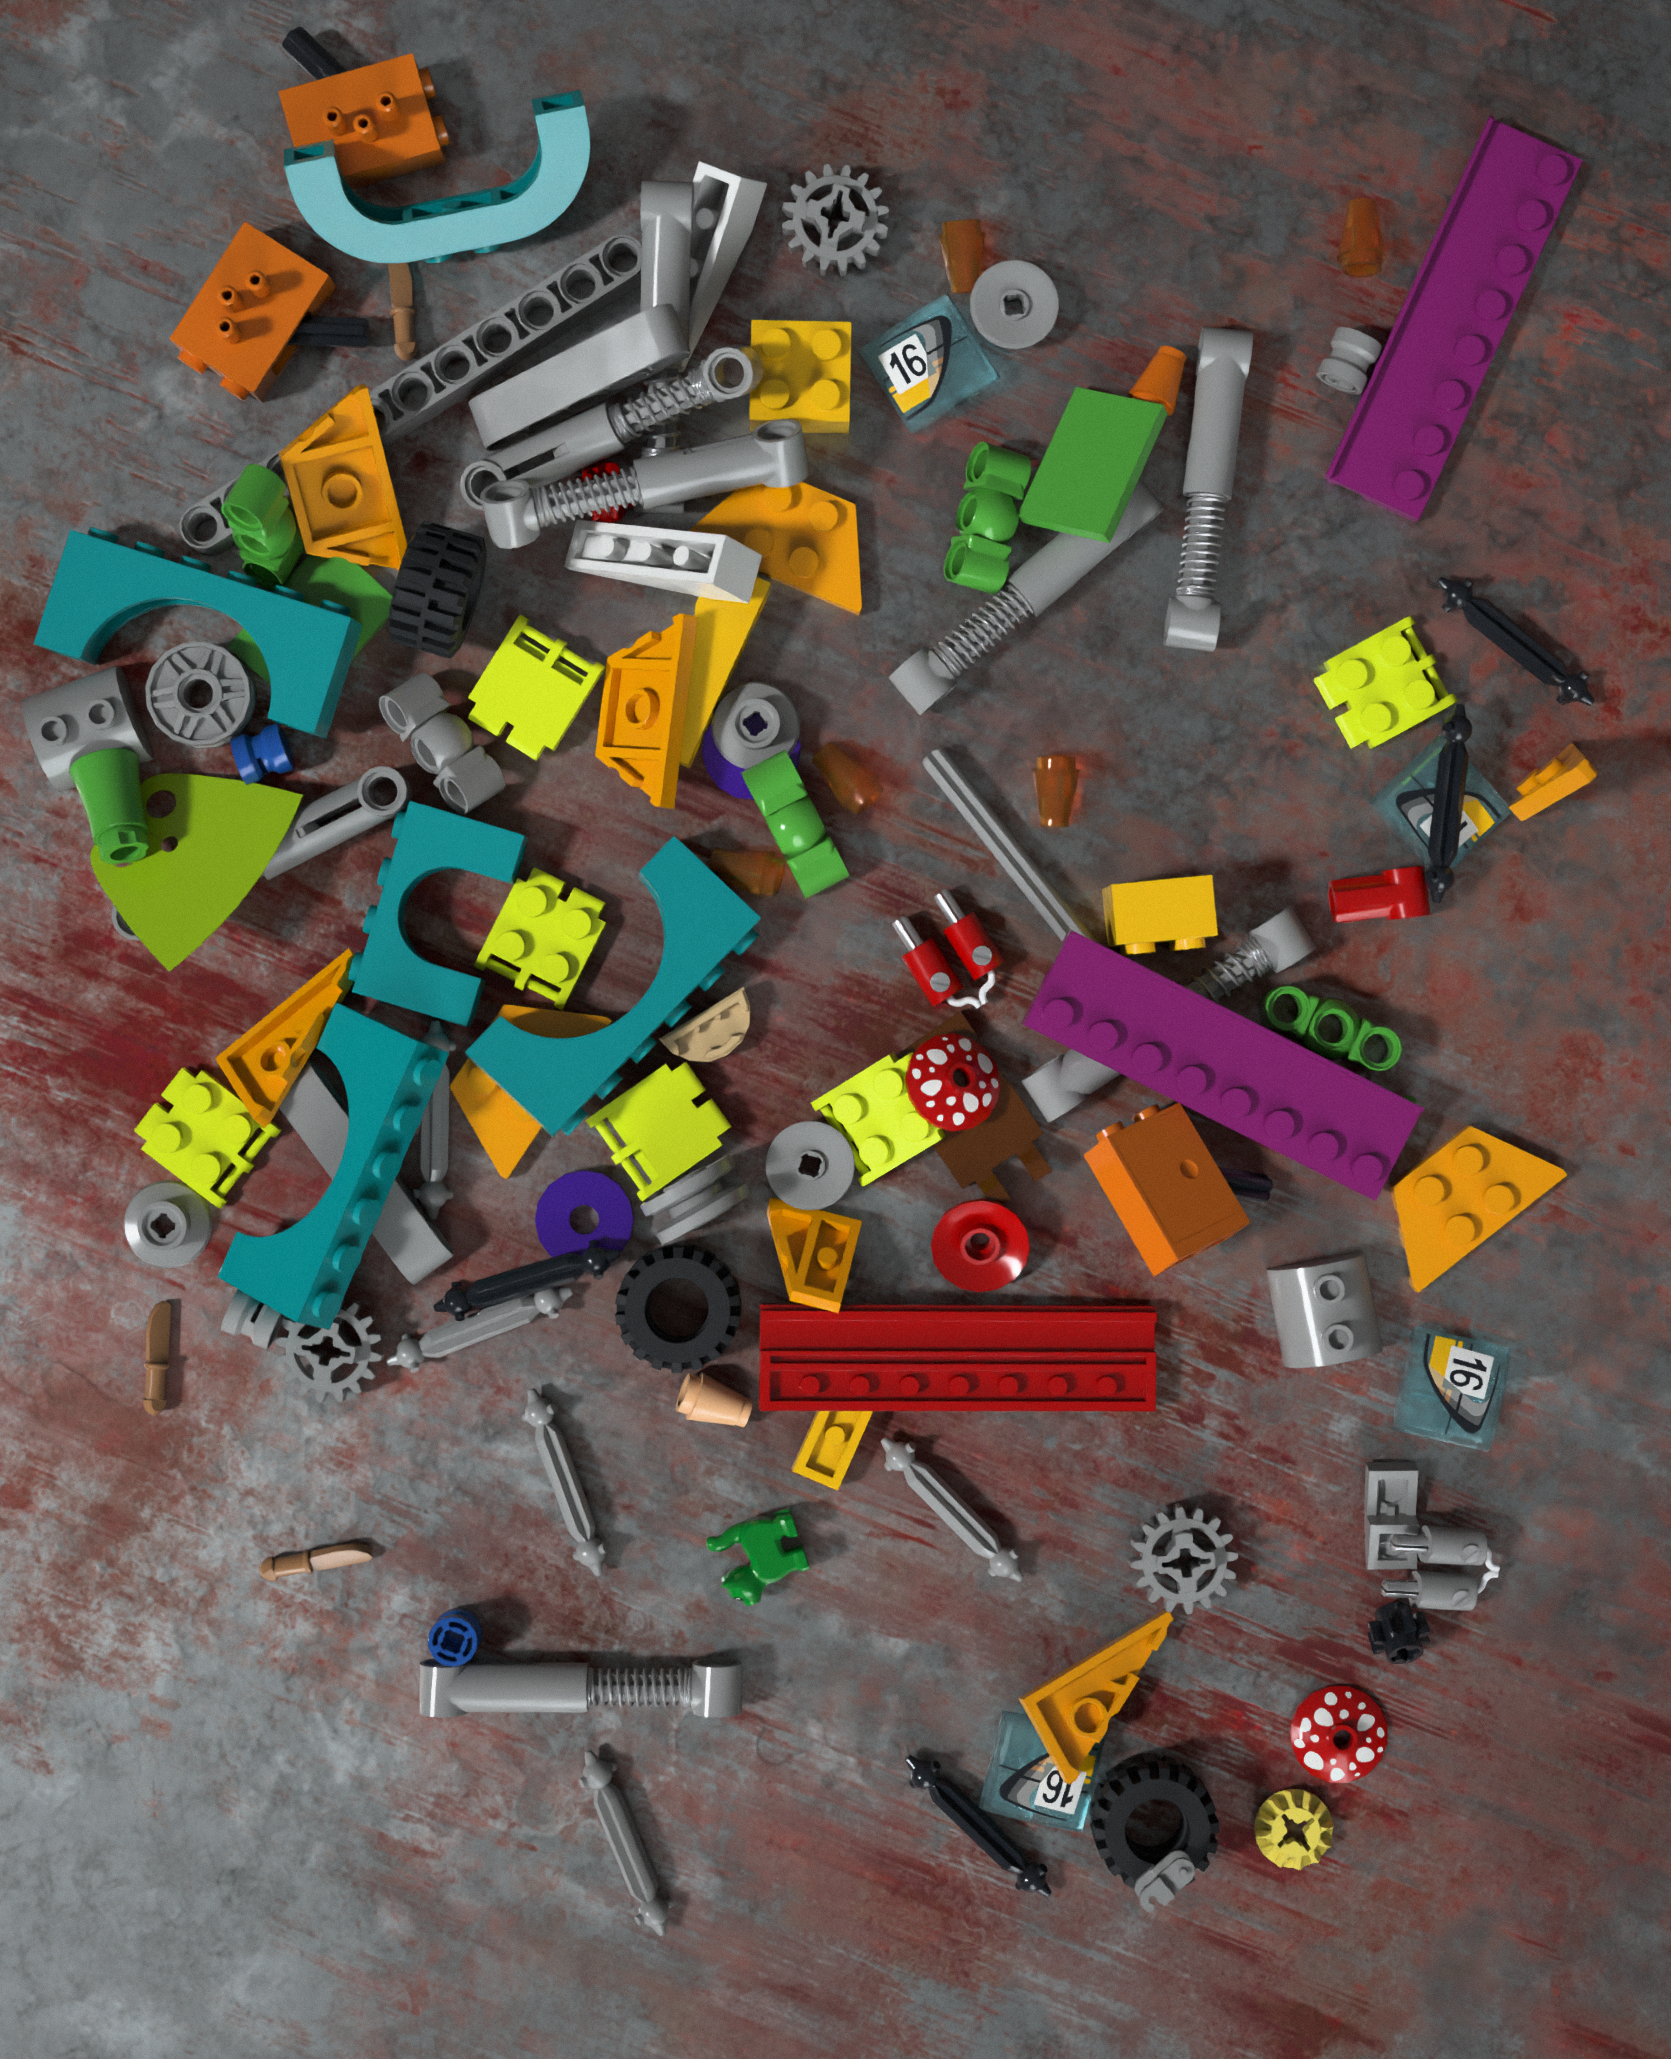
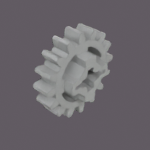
M826 164L824 165L823 177L819 179L811 171H807L805 173L807 187L802 188L793 184L790 188V194L796 203L785 202L782 207L783 214L792 218V220L782 223L783 235H795L788 243L790 253H797L803 250L802 266L807 268L814 261L820 263V274L826 276L830 265L838 267L841 277L847 275V266L851 262H854L860 270H863L866 267L864 256L866 252L876 257L880 254V246L874 239H885L888 235V227L878 223L889 216L888 206H876L882 198L881 188L878 187L868 191L866 188L869 175L863 173L857 180L851 178L849 165L843 167L840 175H833L831 166ZM832 190V193L819 201L812 200L818 194ZM851 194L864 205L868 216H865V212L856 210L850 200ZM841 203L842 221L838 224L837 229H834L833 237L830 238L828 220H831L833 213L837 211L838 204ZM803 225H806V229L815 231L821 241L820 247L816 246L807 237ZM851 240L859 241L849 249L838 251L839 247Z
M343 1299L341 1308L335 1316L330 1330L321 1328L316 1334H301L306 1325L297 1323L288 1317L281 1322L283 1327L289 1331V1334L275 1338L274 1344L286 1348V1353L275 1359L277 1365H289L290 1371L283 1380L285 1383H288L297 1378L301 1382L298 1390V1395L301 1397L311 1389L316 1390L317 1403H323L328 1397L329 1392H333L338 1403L343 1402L347 1396V1387L358 1395L365 1390L360 1379L361 1377L370 1380L377 1377L378 1372L370 1364L371 1362L384 1359L385 1353L374 1349V1344L383 1339L384 1334L382 1332L371 1333L369 1326L373 1324L376 1317L372 1314L362 1319L358 1315L362 1305L359 1301L354 1302L349 1308L343 1307ZM346 1321L357 1331L361 1342L354 1341L345 1329ZM329 1337H332L333 1346L341 1348V1351L345 1353H338L328 1360L327 1351L319 1349V1346H315V1344H321L328 1340ZM299 1356H305L314 1368L313 1375L303 1366ZM343 1363H358L357 1368L350 1376L335 1381L340 1365Z
M1180 1503L1174 1505L1173 1516L1167 1517L1160 1508L1155 1510L1158 1523L1152 1526L1150 1523L1142 1521L1140 1526L1146 1534L1144 1540L1132 1538L1130 1542L1133 1548L1140 1551V1556H1134L1129 1559L1131 1568L1142 1569L1143 1571L1134 1578L1137 1587L1150 1585L1151 1587L1146 1594L1148 1601L1154 1603L1161 1596L1164 1597V1608L1170 1613L1178 1602L1182 1604L1186 1614H1192L1193 1602L1199 1600L1208 1610L1212 1607L1209 1598L1211 1593L1215 1592L1223 1597L1227 1595L1225 1588L1221 1584L1223 1578L1235 1579L1237 1575L1234 1570L1227 1566V1562L1238 1559V1553L1235 1549L1225 1548V1545L1233 1539L1232 1534L1229 1530L1216 1533L1221 1520L1214 1514L1206 1521H1203V1509L1197 1505L1192 1509L1190 1515H1185V1511ZM1191 1528L1205 1533L1211 1539L1213 1545L1209 1546L1208 1544H1198L1195 1542ZM1170 1530V1537L1162 1547L1154 1548L1158 1539ZM1186 1548L1191 1556L1195 1558L1187 1560L1186 1568L1180 1569L1172 1559L1179 1558L1180 1549ZM1213 1569L1208 1579L1197 1587V1581L1206 1570ZM1153 1572H1158L1159 1574L1168 1573L1174 1578L1176 1590L1160 1583Z

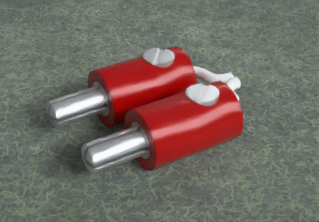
M943 889L941 890L942 895L938 892L934 899L951 924V926L943 930L944 934L974 981L986 973L988 974V981L979 991L980 1001L972 996L955 999L952 996L964 988L934 939L930 938L923 942L906 915L900 916L899 919L917 947H915L899 920L896 919L892 925L909 950L901 958L932 1007L946 999L950 1005L955 1007L973 1004L977 1009L988 1002L986 993L993 987L996 980L993 969L1004 963L1005 959L975 912L973 911L965 916L950 891Z

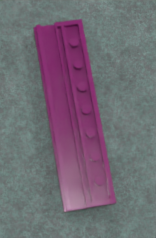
M1491 115L1485 122L1324 476L1327 479L1326 482L1347 488L1362 495L1363 499L1415 523L1422 515L1583 161L1495 120V117Z
M1072 930L1065 935L1062 941L1063 944L1050 970L1047 971L1021 1024L1374 1201L1377 1200L1417 1119L1424 1111L1423 1107Z

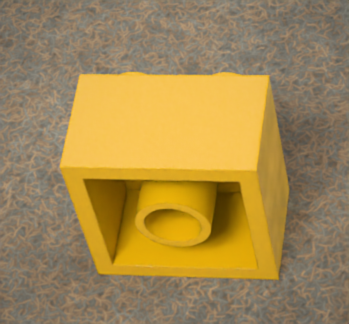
M751 320V348L757 352L763 365L762 379L757 388L750 392L749 422L751 432L757 426L771 420L793 419L802 425L803 433L849 434L852 322Z
M1212 875L1111 884L1102 889L1107 948L1120 947V955L1122 956L1156 952L1155 943L1169 942L1170 951L1200 949L1206 947L1205 938L1218 935Z

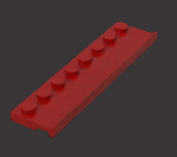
M759 1303V1411L1156 1412V1352L1154 1348L1157 1312H1155V1306L841 1303L839 1313L801 1303Z

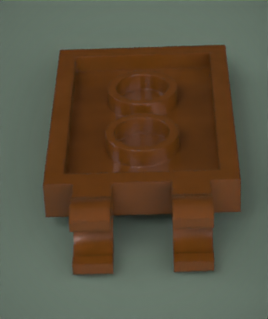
M959 1011L896 1054V1056L900 1060L909 1053H914L918 1046L934 1036L951 1033L972 1038L984 1048L985 1046L964 1015ZM997 1065L1001 1086L998 1103L989 1117L969 1130L951 1132L942 1129L946 1136L932 1146L962 1189L975 1181L987 1200L1004 1204L1011 1198L992 1172V1169L1016 1154L1035 1182L1052 1170L1032 1143L1043 1135L1044 1132ZM954 1071V1082L958 1086L964 1087L966 1083L964 1075L960 1071Z

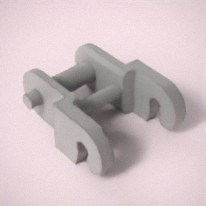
M1174 1850L1137 1878L1134 1885L1135 1893L1139 1897L1140 1904L1147 1912L1154 1911L1155 1906L1149 1901L1151 1896H1154L1160 1904L1166 1906L1176 1897L1175 1894L1193 1879L1195 1867L1188 1854L1182 1850Z

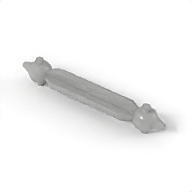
M432 1021L428 1033L424 1035L422 1040L447 1052L455 1051V1041H449L448 1037L443 1033L439 1021ZM446 1063L419 1125V1171L425 1182L419 1189H413L412 1197L413 1199H419L421 1204L425 1206L429 1219H436L440 1207L447 1199H453V1189H447L442 1183L448 1170L449 1069Z
M555 1287L535 1293L534 1296H524L494 1305L465 1316L463 1321L455 1320L431 1329L419 1341L412 1339L410 1334H404L401 1336L402 1341L398 1344L396 1351L386 1358L388 1366L402 1365L409 1368L411 1373L418 1372L420 1370L419 1365L425 1357L440 1358L530 1323L539 1312L548 1314L550 1319L557 1318L559 1316L558 1311L562 1307L563 1302L573 1294L571 1287Z
M535 1388L528 1390V1404L525 1412L522 1413V1420L524 1422L528 1421L529 1424L536 1427L535 1442L569 1533L579 1543L576 1551L573 1552V1558L588 1566L595 1576L602 1575L603 1560L606 1553L609 1552V1545L595 1537L596 1523L561 1430L552 1422L558 1407L555 1403L551 1404L550 1401L542 1398Z
M885 1436L880 1441L886 1452L885 1468L888 1471H903L907 1484L976 1554L990 1559L988 1572L991 1576L998 1575L1010 1577L1018 1582L1022 1581L1024 1575L1019 1567L1018 1558L1021 1555L1020 1550L1016 1547L1013 1549L1001 1547L997 1534L928 1464L915 1460L914 1451L917 1447L913 1442H896Z
M592 1750L585 1752L586 1766L583 1770V1777L578 1779L579 1784L582 1788L588 1786L595 1789L594 1806L630 1894L641 1903L639 1915L635 1916L636 1923L639 1926L644 1923L652 1927L659 1936H663L667 1933L666 1919L669 1908L673 1907L670 1898L663 1900L657 1897L658 1881L622 1793L610 1783L612 1772L617 1770L616 1764L613 1761L607 1763L599 1759Z

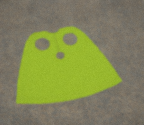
M181 773L152 776L140 785L144 813L150 832L147 835L149 848L146 850L147 855L127 866L118 867L103 862L100 857L99 847L94 844L90 854L93 871L101 887L134 934L170 972L206 941L246 897L280 846L297 812L303 795L262 784L251 783L246 785L244 781ZM163 790L173 793L176 798V806L168 816L154 818L147 813L146 803L154 793ZM170 836L176 837L178 840L176 849L170 852L164 851L161 846L163 840Z

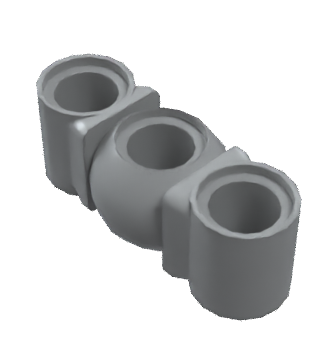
M421 672L380 697L379 707L386 723L393 731L400 735L403 743L411 739L410 747L414 758L425 771L438 775L433 783L439 788L446 804L459 815H465L504 790L505 778L500 767L492 757L485 753L482 745L474 749V738L467 724L457 715L446 713L451 704L445 699L440 686L430 675Z

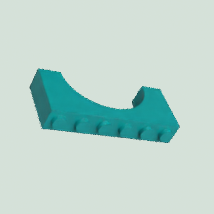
M90 527L87 535L70 530L35 637V645L96 666L101 652L112 636L128 622L144 613L170 606H198L216 610L236 620L254 639L265 659L271 682V701L267 718L281 725L327 739L363 627L359 622L349 617L350 608L327 600H322L320 608L303 603L304 594L279 585H275L274 591L271 593L256 588L257 579L229 570L227 578L209 573L211 565L187 556H182L180 564L163 559L164 550L146 543L136 541L134 549L117 544L119 536L98 528Z
M675 836L640 870L638 879L646 886L658 907L663 925L664 945L658 973L652 985L637 1005L618 1021L606 1028L591 1034L572 1038H549L534 1035L517 1028L500 1015L465 1051L466 1056L553 1138L561 1130L569 1136L588 1116L582 1109L595 1094L603 1100L623 1079L617 1071L628 1059L631 1058L636 1064L639 1063L657 1044V1041L651 1035L664 1022L672 1028L692 1007L686 999L699 986L706 992L726 971L720 963L732 951L741 956L760 936L754 928L759 923L761 917Z
M337 1002L316 1048L325 1053L336 1065L342 1076L348 1097V1134L338 1170L318 1204L291 1228L264 1237L237 1231L217 1276L297 1323L330 1330L335 1316L341 1308L342 1300L355 1270L361 1262L364 1249L376 1222L380 1218L384 1203L401 1169L403 1159L421 1123L422 1115L435 1085L441 1077L442 1069L449 1055V1052L372 1015Z

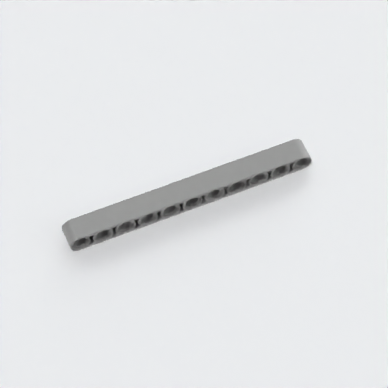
M618 234L608 238L371 390L369 394L374 412L385 415L384 427L379 431L383 450L637 288L641 284V243L628 234ZM621 253H630L637 258V263L630 271L618 272L611 267L613 258ZM578 280H589L595 284V290L588 298L576 299L569 294L571 286ZM538 306L551 308L553 310L552 319L543 326L530 324L528 316L534 308ZM506 333L510 335V346L501 353L488 351L486 344L493 334ZM463 359L469 362V371L463 378L451 380L445 377V369L451 361ZM413 386H422L427 388L426 400L417 407L404 405L403 397L405 392ZM286 446L257 465L268 468L280 476L283 468L279 452ZM239 476L201 499L183 513L179 523V531L182 538L197 552L206 556H217L236 545L233 539L232 528L223 515L221 506ZM286 488L284 496L288 498L289 505L287 507L291 510L293 506L288 488ZM206 519H215L217 522L215 536L206 542L197 541L196 529L198 525Z

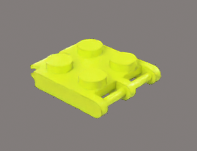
M520 614L468 697L476 703L468 719L497 737L502 734L508 723L511 724L514 728L506 742L537 761L545 747L553 751L556 750L606 666L598 661L594 665L567 649L568 643L558 638L554 641L528 625L530 619ZM522 634H526L550 649L548 654L521 638ZM560 657L565 658L588 673L587 676L584 677L558 660Z
M1412 615L1327 660L1323 664L1328 672L1314 679L1329 710L1345 702L1349 711L1336 717L1335 721L1351 749L1364 741L1372 749L1458 702L1454 693L1448 694L1433 666L1437 663L1434 655H1427L1412 628L1416 624ZM1402 631L1404 632L1408 641L1402 636ZM1411 647L1419 660L1418 662L1416 661L1411 652ZM1423 670L1426 672L1432 685L1426 680L1422 672ZM1435 691H1436V693L1438 694V696H1439V698H1440L1439 701L1437 700V698H1436V696H1435Z
M534 867L527 882L517 878L476 959L474 967L482 971L487 967L515 981L514 987L522 991L527 987L555 1001L554 1007L563 1011L607 925L606 922L599 919L606 902L576 887L573 888L565 902L559 899L566 882ZM492 954L521 968L520 973L491 959ZM533 974L561 988L560 993L531 979V975Z
M892 1052L810 1103L815 1111L820 1109L829 1125L838 1130L848 1141L854 1155L855 1167L861 1175L857 1179L862 1187L946 1136L942 1129L932 1126L920 1117L908 1098L905 1077L908 1062L914 1054L913 1052L900 1060ZM840 1123L843 1124V1126L845 1127L847 1133L845 1132V1130L843 1129V1127H842V1125H841ZM852 1141L855 1143L856 1147L858 1148L859 1153H858V1151L856 1150L855 1146L853 1145Z
M687 1062L671 1071L667 1064L663 1065L585 1120L590 1129L594 1126L597 1128L614 1153L611 1159L616 1165L622 1164L640 1191L636 1194L641 1201H644L721 1147L723 1143L718 1136L732 1127L712 1098L698 1108L692 1100L706 1091V1089ZM605 1118H608L627 1146L621 1147L603 1120ZM631 1154L634 1155L652 1181L649 1185L630 1160L629 1156Z
M184 1067L181 1068L161 1094L162 1097L174 1105L173 1108L169 1111L161 1104L154 1103L134 1131L147 1141L141 1150L213 1205L222 1209L228 1201L225 1195L243 1172L249 1173L255 1166L252 1160L271 1136L276 1138L282 1129L272 1121L263 1128L252 1118L240 1097L206 1070H201L196 1076ZM260 1127L263 1131L247 1152L242 1155L240 1151ZM231 1163L236 1165L216 1191L213 1187Z

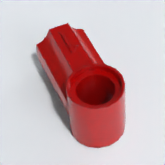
M1425 866L1381 871V875L1328 881V902L1333 923L1364 921L1380 917H1386V920H1396L1431 915L1428 888L1424 880Z

